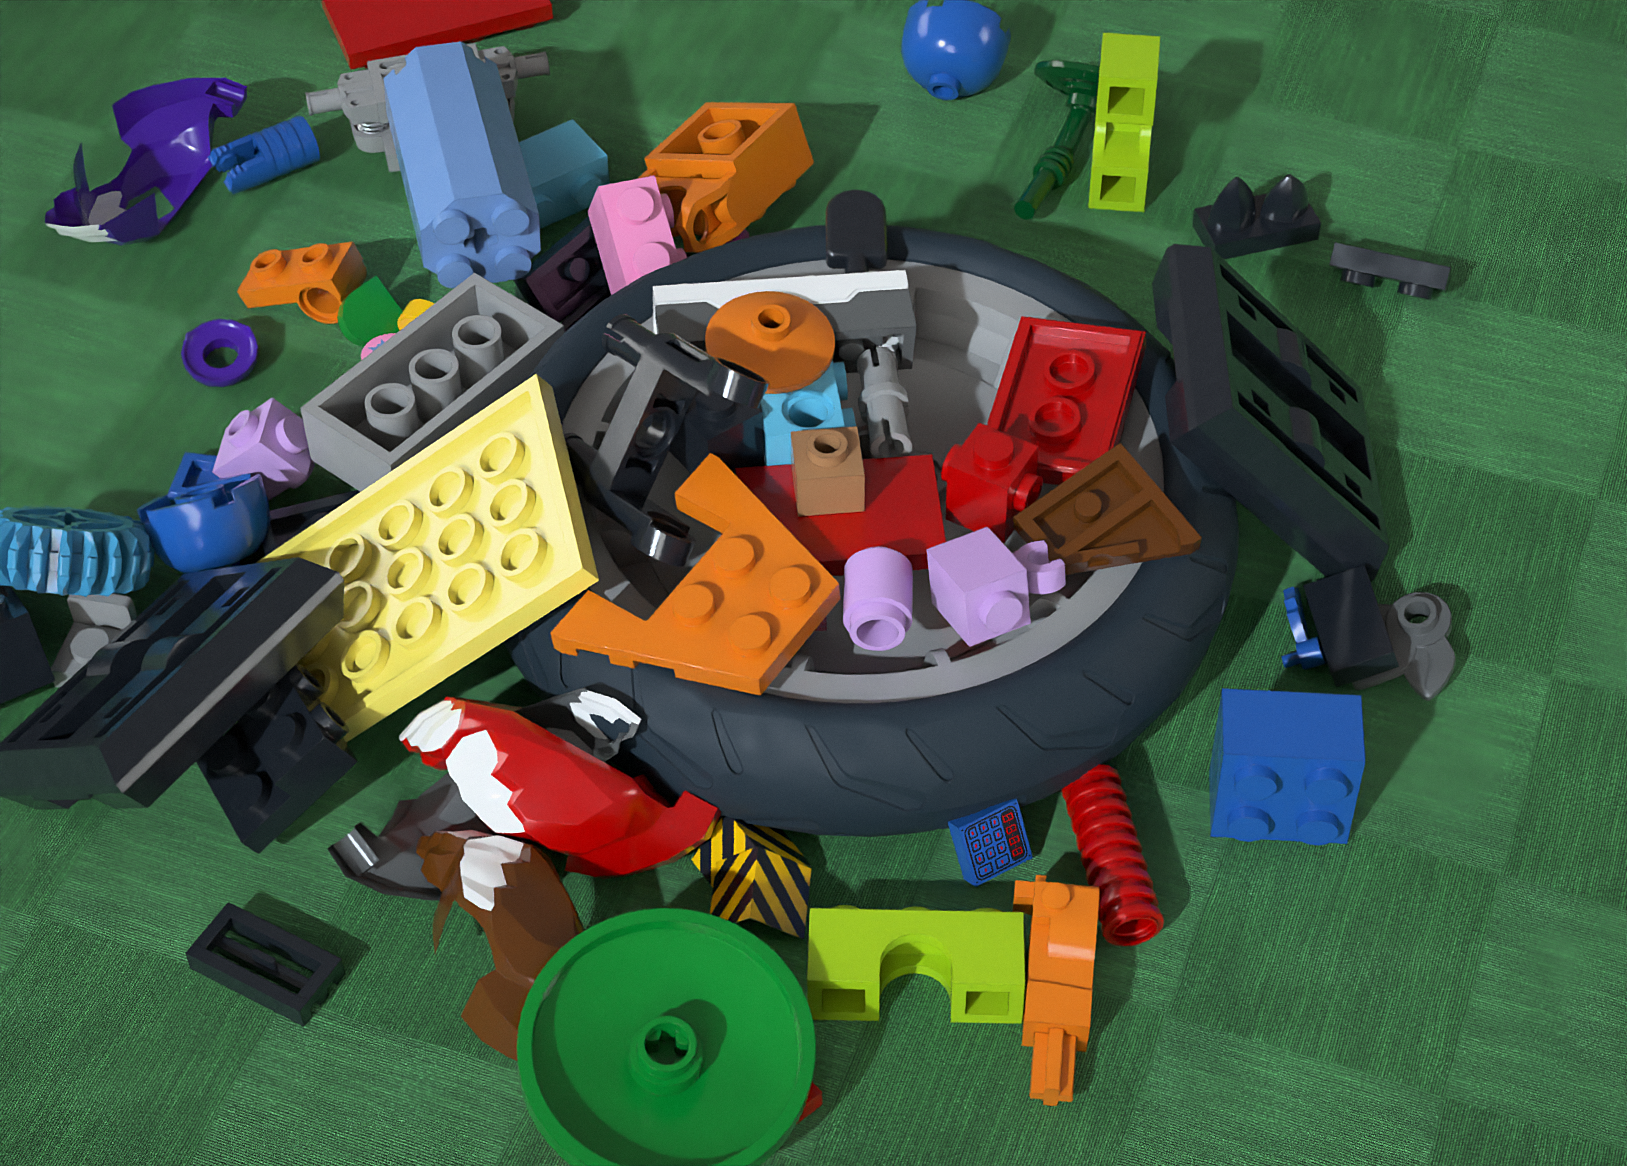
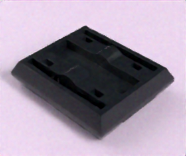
M1182 244L1171 245L1166 249L1152 282L1157 328L1173 345L1177 381L1165 395L1170 443L1202 471L1222 485L1225 491L1325 577L1365 565L1370 581H1374L1389 549V541L1361 388L1211 247Z
M299 557L183 574L116 637L100 648L91 660L0 742V797L38 810L69 809L78 800L91 798L115 809L149 808L344 618V579L337 571Z

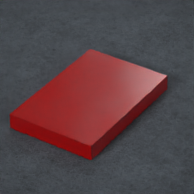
M1021 316L986 426L1039 446L1037 475L1043 478V483L1060 485L1120 443L1147 347L1146 331Z
M932 454L862 459L865 474V505L863 512L798 517L791 464L736 468V476L832 576L844 575L845 564L853 554L875 546L887 547L898 551L908 558L913 570L928 569L926 549L946 542Z

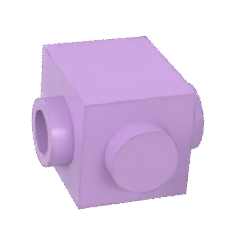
M275 398L269 399L251 412L248 410L240 412L225 430L212 473L219 478L249 473L253 477L260 474L268 501L289 487L292 489L298 488L309 478L315 466V462L310 457L303 419Z

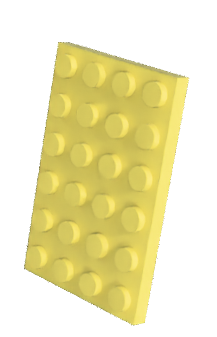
M537 374L256 562L262 563L299 557L337 571L344 579V618L298 663L305 667L322 685L325 692L319 697V700L331 707L348 726L349 732L343 737L346 742L599 581L553 388Z

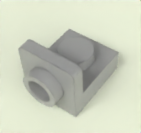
M112 593L109 596L88 595L87 597L69 595L67 602L74 623L51 667L56 680L54 681L55 687L60 688L91 660L100 648L107 645L137 617L133 600L130 597Z

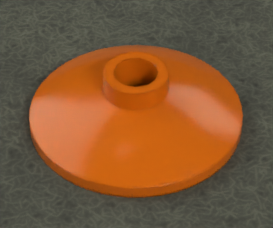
M762 291L734 298L715 312L706 328L705 349L706 353L714 358H722L741 365L768 380L770 384L765 394H780L804 388L815 382L825 373L834 356L835 336L827 317L812 303L798 296L783 292Z

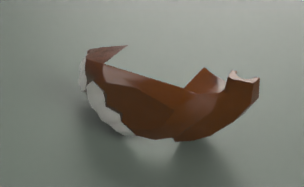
M475 830L435 831L429 836H421L416 847V853L424 860L421 871L427 881L438 887L442 892L433 918L432 934L435 954L446 918L454 900H456L458 905L472 915L484 928L496 968L478 980L461 1017L481 1041L503 1055L517 1061L518 1026L527 995L547 962L571 939L585 931L583 924L550 857L536 846L515 836L491 835Z

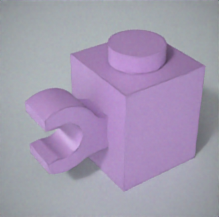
M988 527L926 549L932 604L969 647L1031 624L1028 592L1033 594H1049L1060 590L1066 585L1065 563L1061 559L1048 562V548L1044 541L1028 543L1011 553Z

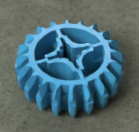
M24 505L22 508L6 507L0 510V586H13L16 590L37 591L38 594L55 593L61 596L81 595L87 597L88 595L109 596L112 593L127 594L130 591H137L145 587V584L149 582L150 569L154 567L155 550L152 547L145 526L141 524L140 520H133L129 516H118L113 512L75 509L69 506L61 508L47 505L45 507Z

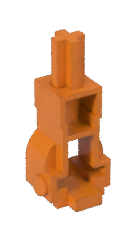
M1036 875L1035 882L1015 880L1012 912H1024V914L1031 915L1021 1046L1033 1047L1030 1098L1042 1099L1043 1105L1057 1106L1058 1101H1073L1076 1051L1086 1052L1091 1023L1099 887L1047 882L1045 875Z

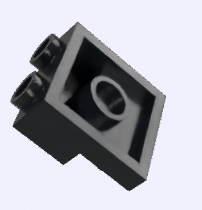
M299 663L294 665L227 733L218 739L196 761L239 840L257 854H260L358 762L343 738L349 732L348 726L331 707L319 700V697L325 692L322 685Z

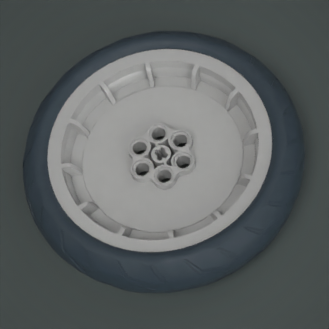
M825 225L799 227L756 235L705 250L648 273L600 302L556 340L526 380L537 374L553 388L563 433H574L580 436L584 442L599 450L636 368L620 357L613 356L605 351L602 346V335L606 333L620 342L624 341L621 335L606 327L614 317L620 314L631 316L637 323L653 332V286L845 274V269H832L826 264ZM887 226V264L882 269H869V272L905 270L907 275L908 289L910 290L917 330L912 369L898 370L900 385L906 389L910 403V412L906 417L909 436L912 440V451L909 456L933 455L946 542L974 532L945 520L947 482L941 478L942 466L949 450L954 444L963 445L978 423L987 425L1021 316L1146 331L1147 347L1120 443L1202 537L1198 550L1188 555L1065 575L1066 585L1056 592L1049 594H1033L1028 592L1031 624L971 647L966 644L932 604L928 569L913 570L912 625L905 633L904 640L898 646L884 651L867 650L856 645L843 623L844 575L833 576L839 583V602L761 696L676 678L674 669L641 662L634 669L610 664L609 656L580 650L578 656H573L554 649L550 632L588 590L646 621L722 535L721 532L677 510L675 492L691 473L668 452L648 495V499L690 526L688 533L695 538L696 543L684 567L673 566L638 550L630 542L633 533L590 505L584 497L582 487L576 483L599 581L503 642L529 686L542 701L580 688H586L588 691L618 700L641 718L634 736L622 740L619 753L608 760L633 778L644 774L656 791L677 800L686 790L718 807L722 817L741 819L747 824L815 835L879 837L949 828L948 821L977 813L1012 799H1017L1019 808L1044 799L1078 780L1097 765H1104L1119 755L1180 696L1202 663L1228 603L1237 567L1239 528L1236 499L1225 491L1222 485L1202 471L1170 443L1165 395L1177 381L1175 361L1171 357L1172 353L1126 310L1118 308L1117 303L1092 286L1049 267L1040 261L1014 253L984 240L927 229ZM846 373L848 399L840 401L841 408H853L862 459H872L868 424L863 422L858 406V398L863 391L859 373ZM641 424L637 431L636 440L640 439L648 430L643 424ZM892 443L889 445L891 457H897L895 444ZM1043 483L1038 499L1059 485ZM1014 530L1004 545L1013 553L1026 545V542ZM589 714L594 724L610 740H615L619 733L628 732L630 724L620 718L616 719L612 724L602 716Z

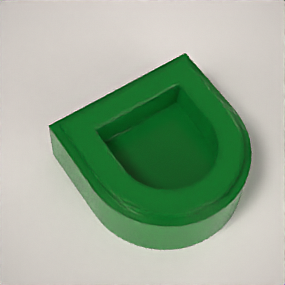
M376 275L343 300L338 310V325L343 335L351 343L364 347L375 337L399 332L397 320L403 311Z

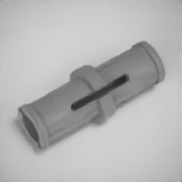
M876 347L879 366L874 367L871 350H865L857 360V371L860 375L863 390L858 398V406L863 422L868 424L870 453L873 458L891 457L889 445L894 443L897 457L909 456L912 451V440L909 436L906 417L910 412V403L906 389L900 385L897 357L888 348Z

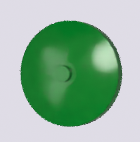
M678 908L643 909L624 913L593 925L571 939L547 962L534 981L521 1012L517 1035L518 1077L528 1112L546 1142L571 1166H761L776 1153L798 1123L809 1096L816 1060V1038L810 1007L800 984L785 962L766 943L739 925L704 912Z

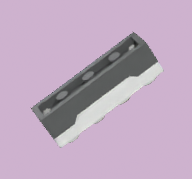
M905 270L653 286V332L657 335L660 333H674L706 352V328L712 316L721 306L734 298L748 293L775 291L798 296L812 303L827 317L835 336V350L832 361L833 363L844 362L846 373H858L857 360L868 349L871 350L873 366H879L876 347L888 348L895 353L898 360V370L912 369L917 324Z

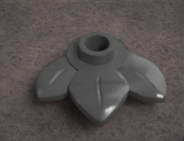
M1427 592L1407 594L1393 604H1378L1399 667L1352 682L1353 688L1355 690L1367 689L1404 674L1415 693L1424 700L1430 701L1445 687L1455 668V653L1447 640L1453 624L1449 606L1439 596ZM1416 617H1428L1421 623L1409 622Z

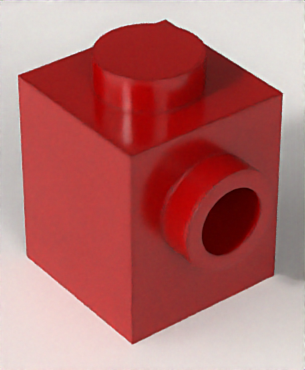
M978 423L963 445L954 444L944 460L941 478L947 482L945 520L972 531L988 527L1005 544L1015 530L1013 528L1014 516L1036 502L1040 496L1043 478L1037 475L1039 446Z

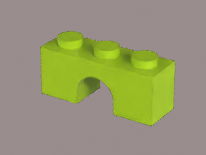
M1103 33L1088 208L1144 212L1151 130L1158 80L1160 36Z
M850 905L835 906L831 909L810 908L807 998L812 1019L879 1021L880 996L886 985L899 976L916 973L930 976L945 987L950 997L951 1022L1022 1024L1025 992L1024 912H1002L994 908H979L973 911H937L918 906L907 907L902 910L860 909Z

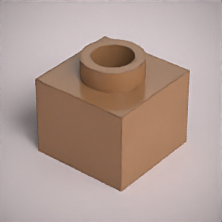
M857 426L791 431V469L798 517L863 512L865 505V474Z

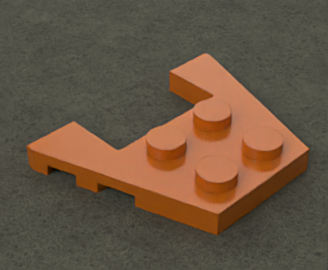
M710 453L675 492L677 510L721 532L722 535L646 621L588 590L550 632L554 649L573 656H578L580 650L609 656L610 664L634 669L640 662L674 669L676 678L761 696L839 602V583L723 461Z

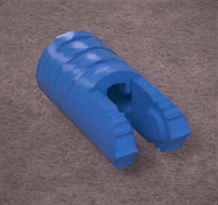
M298 115L275 126H270L262 131L217 147L207 157L218 172L230 171L227 172L226 179L223 182L234 195L271 181L281 175L283 176L294 170L301 169L309 164L316 163L320 160V152L311 127L303 116Z

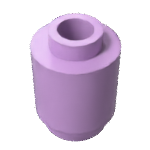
M881 546L870 547L853 554L847 560L844 567L843 623L850 632L852 641L867 650L884 651L898 646L904 640L905 633L912 625L913 569L908 558L898 551Z

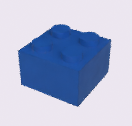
M1222 688L1209 769L1210 837L1234 838L1245 842L1262 839L1300 841L1309 845L1347 844L1366 762L1361 695Z

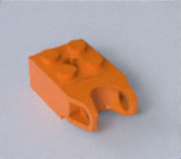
M706 102L644 158L647 170L638 178L655 175L660 194L666 193L672 204L674 213V226L670 229L672 237L681 235L685 252L700 253L727 243L737 237L752 222L762 218L766 213V209L782 193L796 185V180L814 164V160L795 103ZM694 234L701 235L702 238L697 241Z

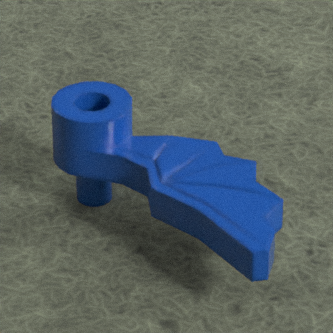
M1293 586L1284 589V603L1297 650L1296 652L1281 656L1284 667L1288 668L1301 664L1304 670L1327 664L1319 637L1311 639L1308 637V627L1299 588Z

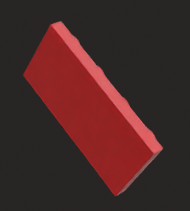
M321 0L323 10L351 70L361 67L368 68L367 61L407 55L415 47L460 41L474 43L481 41L488 35L512 29L526 30L533 27L536 23L553 19L552 3L550 0Z

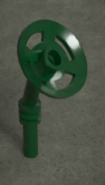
M1063 60L1041 61L1035 65L1034 74L1046 85L1067 95L1066 106L1071 109L1054 146L1048 147L1033 167V179L1014 205V211L1021 219H1032L1050 191L1059 188L1073 169V155L1091 119L1092 113H1096L1100 66Z

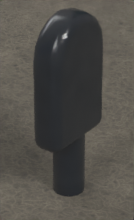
M853 189L836 194L828 202L825 212L827 266L832 269H845V274L869 272V269L884 268L887 264L888 251L887 218L883 201L875 194L866 190Z

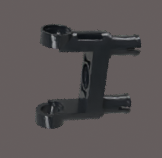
M620 314L614 317L606 327L621 335L624 341L620 342L609 334L603 333L602 346L605 351L613 356L620 357L636 368L599 450L584 442L580 436L574 433L564 434L575 483L582 487L584 497L590 505L633 533L630 542L634 547L659 561L677 567H684L696 543L695 538L688 533L690 526L649 500L648 495L697 389L710 397L714 391L736 403L757 409L770 383L762 376L741 365L722 358L712 357L674 333H660L657 335L637 323L631 316ZM653 414L650 427L640 439L636 440L639 427L649 415Z

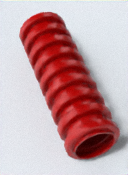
M1099 764L1078 780L1062 788L1061 793L1066 801L1067 814L1071 818L1072 831L1076 835L1077 848L1081 852V862L1086 870L1087 883L1089 886L1099 887L1098 919L1102 924L1101 932L1108 943L1115 946L1139 945L1150 940L1163 928L1164 917L1158 908L1159 901L1153 891L1152 878L1147 872L1148 865L1142 855V846L1137 838L1136 826L1131 820L1132 813L1126 803L1127 797L1121 786V777L1115 768Z

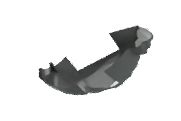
M586 688L564 693L513 711L603 762L619 753L621 741L633 737L641 721V718L618 700L588 691ZM589 714L602 716L612 724L616 719L620 718L630 724L628 732L619 733L615 740H610L594 724ZM448 772L416 799L400 800L392 818L378 837L364 822H359L349 834L327 849L345 877L382 894L432 901L439 900L442 892L438 887L429 883L421 871L424 860L416 853L418 839L421 836H429L435 831L475 830L491 835L499 834L493 833L462 800L459 787Z

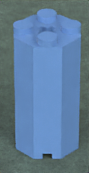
M461 41L415 47L405 57L406 66L397 75L393 69L383 80L387 117L423 267L437 274L440 284L447 288L457 287L473 273L491 283L522 278L531 269V259L541 250L540 221L497 64L486 57L485 62L475 57L473 49Z

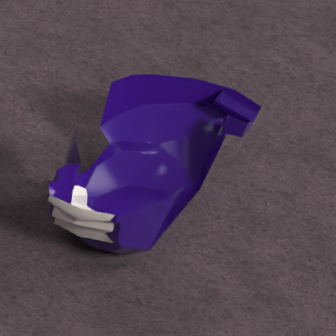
M187 78L133 91L112 104L120 138L132 149L125 166L112 181L90 191L85 173L81 142L73 164L75 187L60 193L53 199L54 208L45 213L46 226L56 229L59 235H66L88 242H108L120 246L146 242L159 235L185 205L212 167V163L207 156L212 151L215 121L218 117L237 116L247 100V86L227 78ZM153 187L159 188L174 207V210L158 219L155 193H153L133 207L126 209L130 200Z

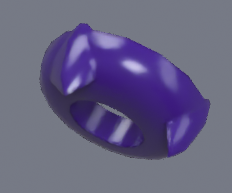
M216 319L202 323L192 331L187 332L182 346L181 357L185 370L195 381L210 387H226L237 384L249 376L256 366L259 348L255 335L249 326L235 320ZM228 347L238 353L236 360L224 368H214L205 363L209 353L217 348Z

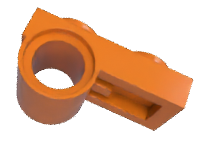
M353 242L329 245L318 243L306 248L282 251L271 249L259 253L252 261L250 270L239 286L237 293L247 308L297 303L301 310L313 320L325 324L338 323V310L341 303L350 293L363 284L367 276V270L362 262L363 257Z

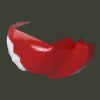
M447 696L443 701L420 712L399 735L400 741L409 752L420 753L424 765L439 771H449V775L459 787L462 800L493 833L531 839L550 850L568 855L565 871L600 879L631 876L676 862L710 839L721 815L718 807L686 790L671 805L654 789L644 774L631 778L513 712L521 709V707Z

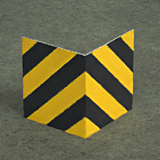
M726 816L720 819L710 839L701 845L691 859L712 887L717 861L757 846L804 866H812L782 829L747 824L741 819H733Z
M759 846L717 861L710 914L732 923L751 918L804 940L811 868Z

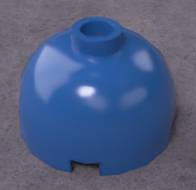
M919 0L910 7L902 34L901 55L908 74L919 85L928 90L932 96L942 100H953L957 97L970 96L986 89L999 76L1007 55L1011 32L1009 28L1006 32L1000 28L1001 17L995 11L969 0H944L942 6L927 7L928 0Z
M250 473L225 477L188 487L187 493L174 498L176 505H171L167 494L145 503L137 509L140 522L145 526L155 554L167 566L182 573L241 566L240 561L256 553L268 535L271 519L268 497L260 474L251 477Z

